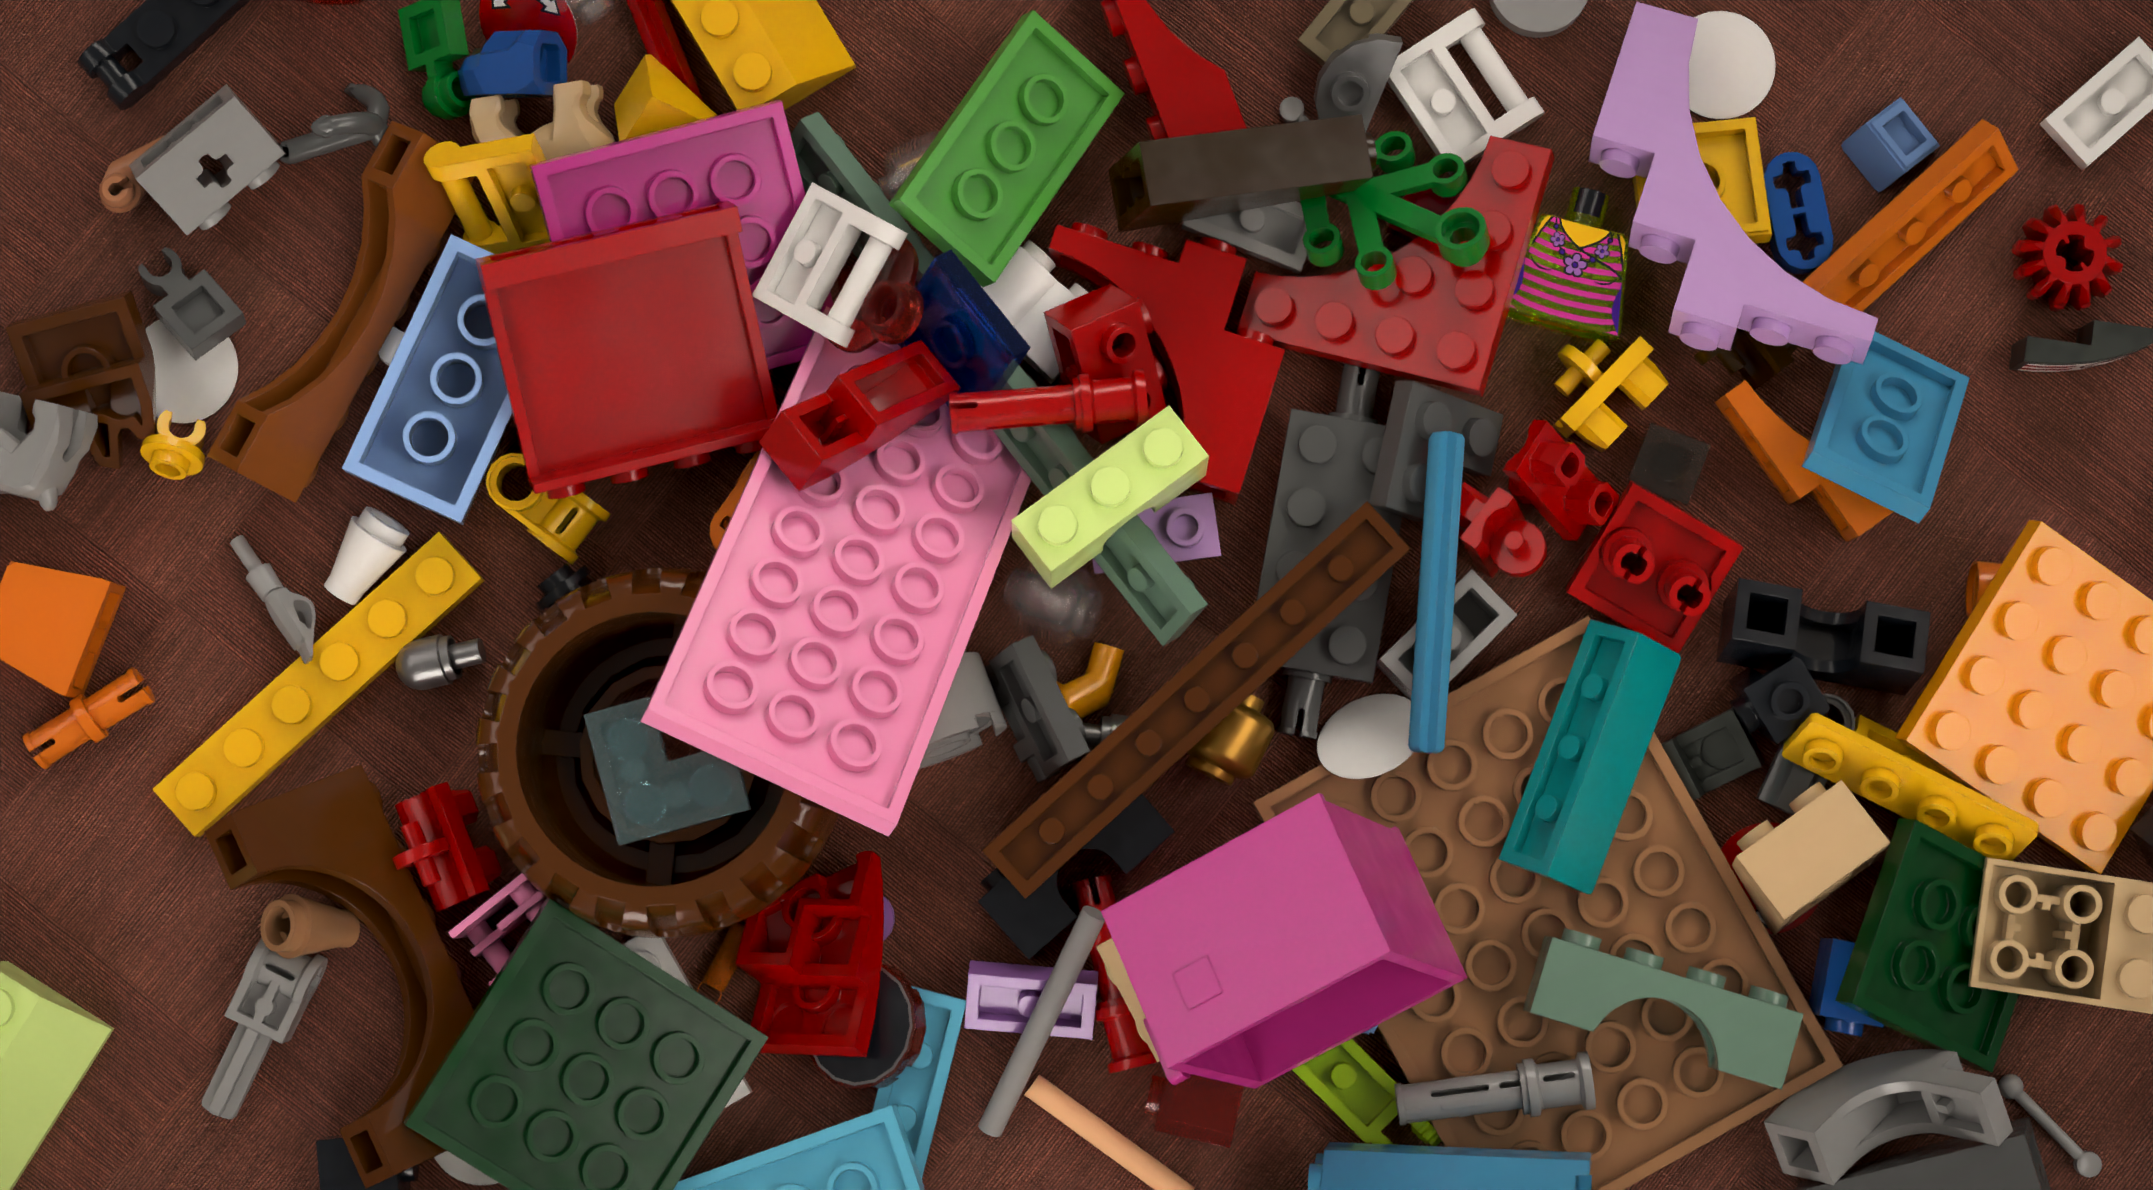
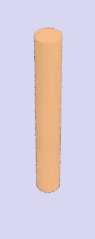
M1040 1074L1024 1094L1154 1190H1195V1187Z

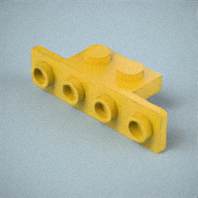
M1812 713L1784 743L1782 756L1785 759L1834 783L1842 780L1850 791L1906 819L1918 820L1988 858L2012 861L2038 835L2039 824L2036 821L1964 786L1896 739L1897 732L1862 715L1855 719L1856 724L1853 731L1819 713Z

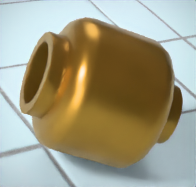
M1251 694L1187 752L1190 756L1186 765L1229 786L1232 785L1235 778L1248 779L1252 777L1265 754L1275 730L1273 723L1260 713L1265 702Z

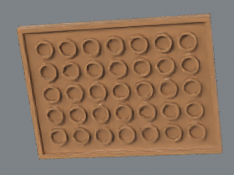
M1587 616L1448 693L1445 747L1442 752L1437 754L1414 752L1395 769L1367 779L1342 778L1332 774L1321 764L1254 801L1252 804L1264 823L1320 793L1323 794L1326 801L1388 828L1394 826L1399 828L1467 976V979L1378 1025V1030L1409 1084L1459 1076L1516 1070V1063H1522V1059L1532 1058L1536 1064L1571 1060L1575 1059L1577 1052H1588L1594 1081L1596 1109L1585 1111L1582 1105L1542 1109L1539 1117L1530 1118V1115H1523L1522 1109L1470 1115L1467 1117L1431 1120L1430 1123L1437 1131L1443 1146L1591 1153L1592 1163L1589 1174L1592 1175V1190H1624L1840 1069L1843 1065L1655 732H1653L1591 894L1577 891L1553 879L1499 860L1589 624L1590 618ZM1564 928L1602 939L1599 951L1623 958L1626 947L1664 958L1661 970L1678 976L1686 977L1688 967L1692 966L1727 977L1724 985V990L1748 997L1750 987L1754 985L1789 996L1786 1009L1803 1013L1804 1015L1782 1090L1709 1068L1704 1040L1696 1024L1679 1007L1660 998L1636 999L1617 1007L1600 1022L1593 1032L1523 1011L1544 936L1561 939Z

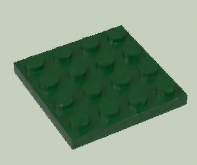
M547 898L403 1123L510 1190H673L769 1037L585 920L574 915L555 901Z

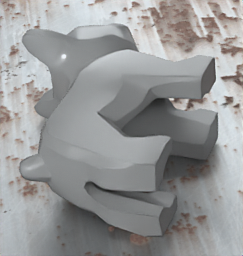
M0 391V494H10L37 500L46 512L52 511L57 506L58 496L65 492L76 473L80 461L90 449L98 428V415L36 399L32 410L35 424L33 430L27 435L28 417L20 396Z

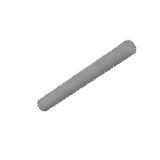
M1083 906L981 1117L978 1127L987 1135L993 1137H1000L1101 931L1105 920L1101 911L1094 907Z

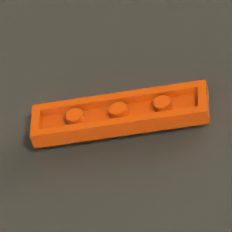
M1981 119L1802 282L1833 301L1863 312L2019 170L1999 128Z

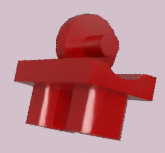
M1534 419L1528 428V438L1524 446L1507 461L1502 471L1510 478L1508 488L1519 502L1532 504L1563 540L1577 542L1587 524L1602 526L1606 523L1619 502V495L1608 482L1599 481L1585 465L1586 456L1575 443L1565 442L1548 421Z
M1462 483L1458 538L1462 541L1477 569L1492 579L1498 570L1511 577H1525L1535 573L1543 565L1547 556V544L1542 532L1534 524L1525 520L1514 496L1498 486L1491 497L1488 498L1467 483Z
M447 781L426 789V791L395 805L403 825L400 828L409 850L394 856L392 860L396 870H402L415 865L423 887H427L436 912L451 908L490 890L488 883L499 877L502 869L494 850L486 845L474 849L466 826L477 821L479 811L470 790H451Z

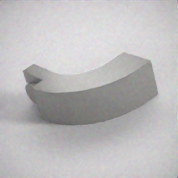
M1936 1049L1890 1052L1844 1065L1790 1096L1764 1121L1784 1174L1834 1185L1866 1153L1881 1144L1900 1137L1934 1133L2000 1146L2013 1132L1996 1079L1994 1077L1964 1072L1957 1052Z

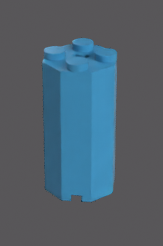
M1329 1142L1324 1149V1153H1317L1315 1163H1310L1308 1190H1592V1175H1589L1592 1164L1591 1153Z

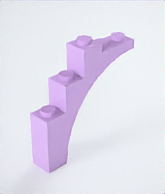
M1636 2L1592 136L1588 162L1599 164L1602 170L1616 177L1632 178L1637 175L1647 178L1632 222L1628 247L1638 249L1641 255L1654 262L1671 264L1679 261L1688 264L1673 309L1668 333L1679 336L1684 344L1695 349L1712 351L1718 347L1730 351L1737 328L1749 331L1754 339L1764 344L1783 346L1790 343L1813 350L1815 356L1826 362L1848 364L1852 361L1863 364L1872 342L1878 318L1827 298L1783 270L1747 236L1721 201L1699 153L1689 110V61L1698 18Z

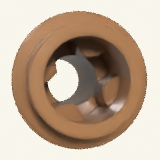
M287 894L279 900L272 901L265 908L261 918L260 931L262 940L268 949L276 952L283 958L291 959L329 949L353 946L359 937L360 922L348 909H338L296 894Z

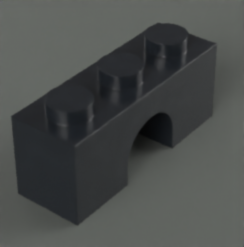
M1744 578L1737 580L1723 602L1716 662L1769 671L1790 657L1796 656L1803 661L1810 675L1815 680L1904 696L1924 674L1931 612L1866 601L1862 608L1852 612L1820 611L1801 603L1803 589Z
M1141 794L1080 850L1095 849L1104 852L1127 874L1175 831L1144 795ZM996 868L980 882L988 893L978 902L1023 954L1030 959L1078 916L1060 895L1057 884L1059 869L1025 899L1002 872Z

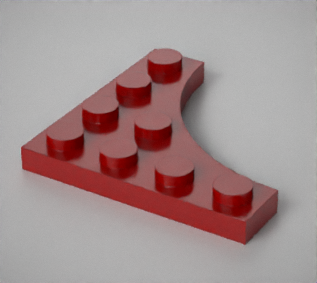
M1490 136L1482 159L1471 180L1457 200L1446 211L1448 212L1459 207H1469L1479 211L1484 216L1490 237V245L1484 257L1478 263L1468 267L1456 266L1442 257L1438 244L1418 236L1392 253L1397 275L1391 285L1381 290H1370L1362 286L1356 268L1328 275L1306 277L1277 276L1255 272L1238 328L1254 329L1274 338L1273 346L1483 397L1555 159L1552 149ZM1376 264L1368 268L1367 271H1378L1385 265Z

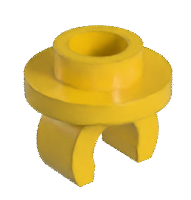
M164 410L157 420V434L147 436L143 440L140 449L142 457L149 463V467L154 473L164 478L181 480L186 478V476L200 473L206 460L204 453L201 451L206 433L205 421L197 419L193 433L188 437L179 438L170 432L173 412Z

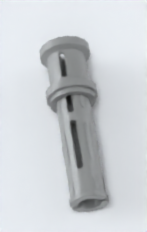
M1587 1051L1577 1052L1575 1059L1536 1064L1532 1058L1522 1059V1063H1516V1070L1459 1076L1403 1085L1401 1083L1394 1084L1400 1126H1405L1407 1123L1467 1117L1470 1115L1522 1109L1523 1115H1530V1118L1539 1117L1542 1109L1582 1105L1585 1111L1596 1109L1593 1074Z

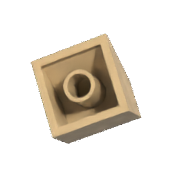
M1842 780L1828 790L1824 788L1821 782L1816 783L1789 804L1795 813L1775 829L1766 820L1737 842V845L1743 852L1736 856L1732 867L1773 935H1776L1876 862L1890 844V841Z

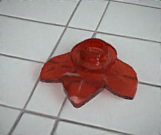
M905 238L899 251L894 248L892 249L850 327L856 332L848 347L845 348L828 339L835 347L846 353H860L879 341L888 345L899 344L907 340L915 332L923 316L924 301L921 292L915 287L919 259L910 241ZM853 267L841 270L837 278L839 292L842 290Z

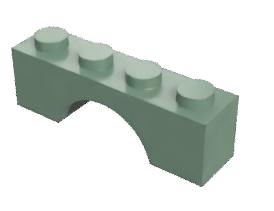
M1564 928L1561 939L1544 936L1523 1011L1593 1032L1600 1022L1617 1007L1636 999L1660 998L1679 1007L1696 1024L1704 1040L1709 1068L1782 1090L1804 1015L1803 1013L1786 1009L1789 996L1751 985L1748 997L1724 990L1727 977L1692 966L1688 967L1686 977L1678 976L1661 970L1664 958L1626 947L1624 957H1616L1599 951L1602 939Z

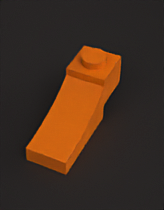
M1746 380L1715 402L1718 409L1787 504L1790 505L1811 493L1846 542L1861 536L1894 512L1802 467L1810 441L1782 421L1759 398Z

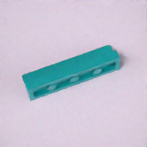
M1590 619L1499 860L1553 879L1586 894L1593 892L1680 664L1681 656L1678 653L1639 632Z

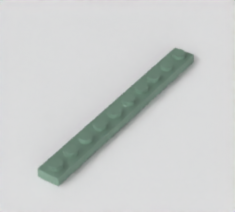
M816 112L800 119L791 133V139L805 192L807 193L813 182L908 233L900 250L892 249L876 279V283L929 350L958 383L961 391L967 393L1037 387L1035 382L1026 375L1000 342L996 333L985 323L962 294L955 281L947 275L924 246L918 234L909 227L898 212L888 205L890 201L886 198L880 186L871 179L846 147L842 138L833 131L822 115ZM863 231L852 250L857 258H859L870 235ZM1066 424L993 430L1044 496L1094 460L1079 442L1073 430ZM1138 515L1115 531L1104 543L1103 551L1093 558L1162 646L1180 637L1208 605L1190 578L1182 572L1156 539L1152 530L1144 524Z

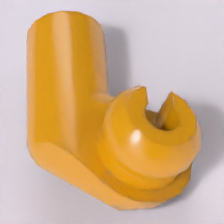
M1094 642L1085 675L1066 684L1057 682L1068 707L1072 708L1081 719L1104 708L1109 703L1124 650Z

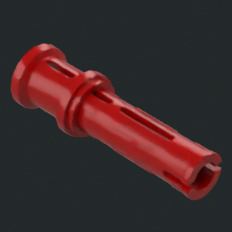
M1143 369L1133 370L1130 377L1092 380L1088 373L1078 374L1077 377L1071 379V384L967 393L948 392L952 435L959 432L1074 424L1076 430H1082V433L1092 432L1095 425L1134 422L1138 428L1148 421L1147 389Z
M1112 874L1098 876L1094 879L1100 901L1099 905L1094 903L1089 879L1071 884L1072 890L1075 891L1079 912H1081L1083 906H1091L1102 911L1117 903L1112 885ZM1104 922L1090 951L1094 971H1098L1097 984L1102 1002L1096 1004L1095 1019L1096 1021L1103 1022L1112 1058L1107 1064L1108 1073L1111 1074L1156 1063L1157 1061L1148 1044L1140 1037L1135 1020L1117 986L1109 979L1105 963L1096 948L1099 944L1112 938L1106 922Z

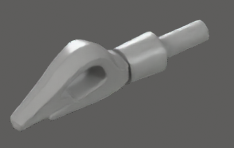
M243 535L235 537L230 542V545L249 572L246 576L247 582L262 602H265L272 620L293 650L299 652L305 664L309 663L313 658L316 620L313 602L305 596L290 592L282 585L271 564H262Z

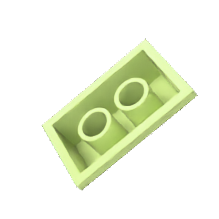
M0 961V1190H12L115 1029L9 961Z

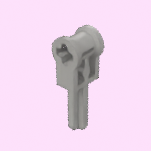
M262 938L260 939L249 958L243 977L224 1015L238 1022V1025L202 1098V1106L207 1111L225 1119H234L237 1116L272 1041L275 1040L283 1044L291 1040L309 1001L324 975L328 963L326 957L317 954L313 958L304 955L286 959L268 949Z

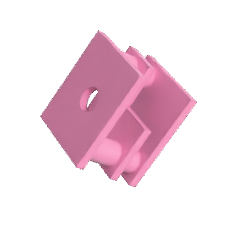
M521 873L448 933L453 939L468 937L475 946L470 950L474 957L482 955L498 975L511 955V952L501 939L527 918L532 922L547 897L540 891H537L532 883ZM514 900L519 907L496 924L498 928L493 931L486 921ZM495 978L488 983L490 986L495 980Z

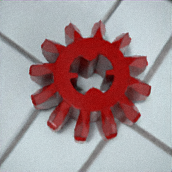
M2055 204L2043 211V221L2030 218L2023 224L2022 229L2028 239L2015 242L2012 245L2011 251L2017 257L2028 260L2027 263L2013 270V277L2016 280H2023L2031 276L2035 282L2027 291V299L2034 301L2046 292H2049L2048 305L2050 311L2059 312L2064 309L2068 300L2077 311H2081L2091 305V294L2103 298L2112 291L2111 284L2106 276H2115L2120 273L2123 264L2119 260L2107 256V253L2121 246L2122 238L2111 236L2103 239L2099 232L2106 227L2108 222L2107 216L2099 215L2087 224L2084 204L2073 205L2066 216L2062 209ZM2064 246L2069 247L2068 257L2078 261V265L2070 270L2065 269L2066 259L2056 255V251Z

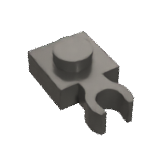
M165 247L161 251L166 263L171 267V271L168 274L160 277L153 276L143 264L138 266V270L147 290L156 296L164 297L153 305L156 316L196 361L247 323L243 312L205 269L189 280L185 275L179 256L170 248Z

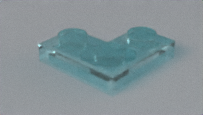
M650 697L584 715L618 845H626L751 810L739 767L705 751L671 761L668 760L661 731L640 722L651 699Z

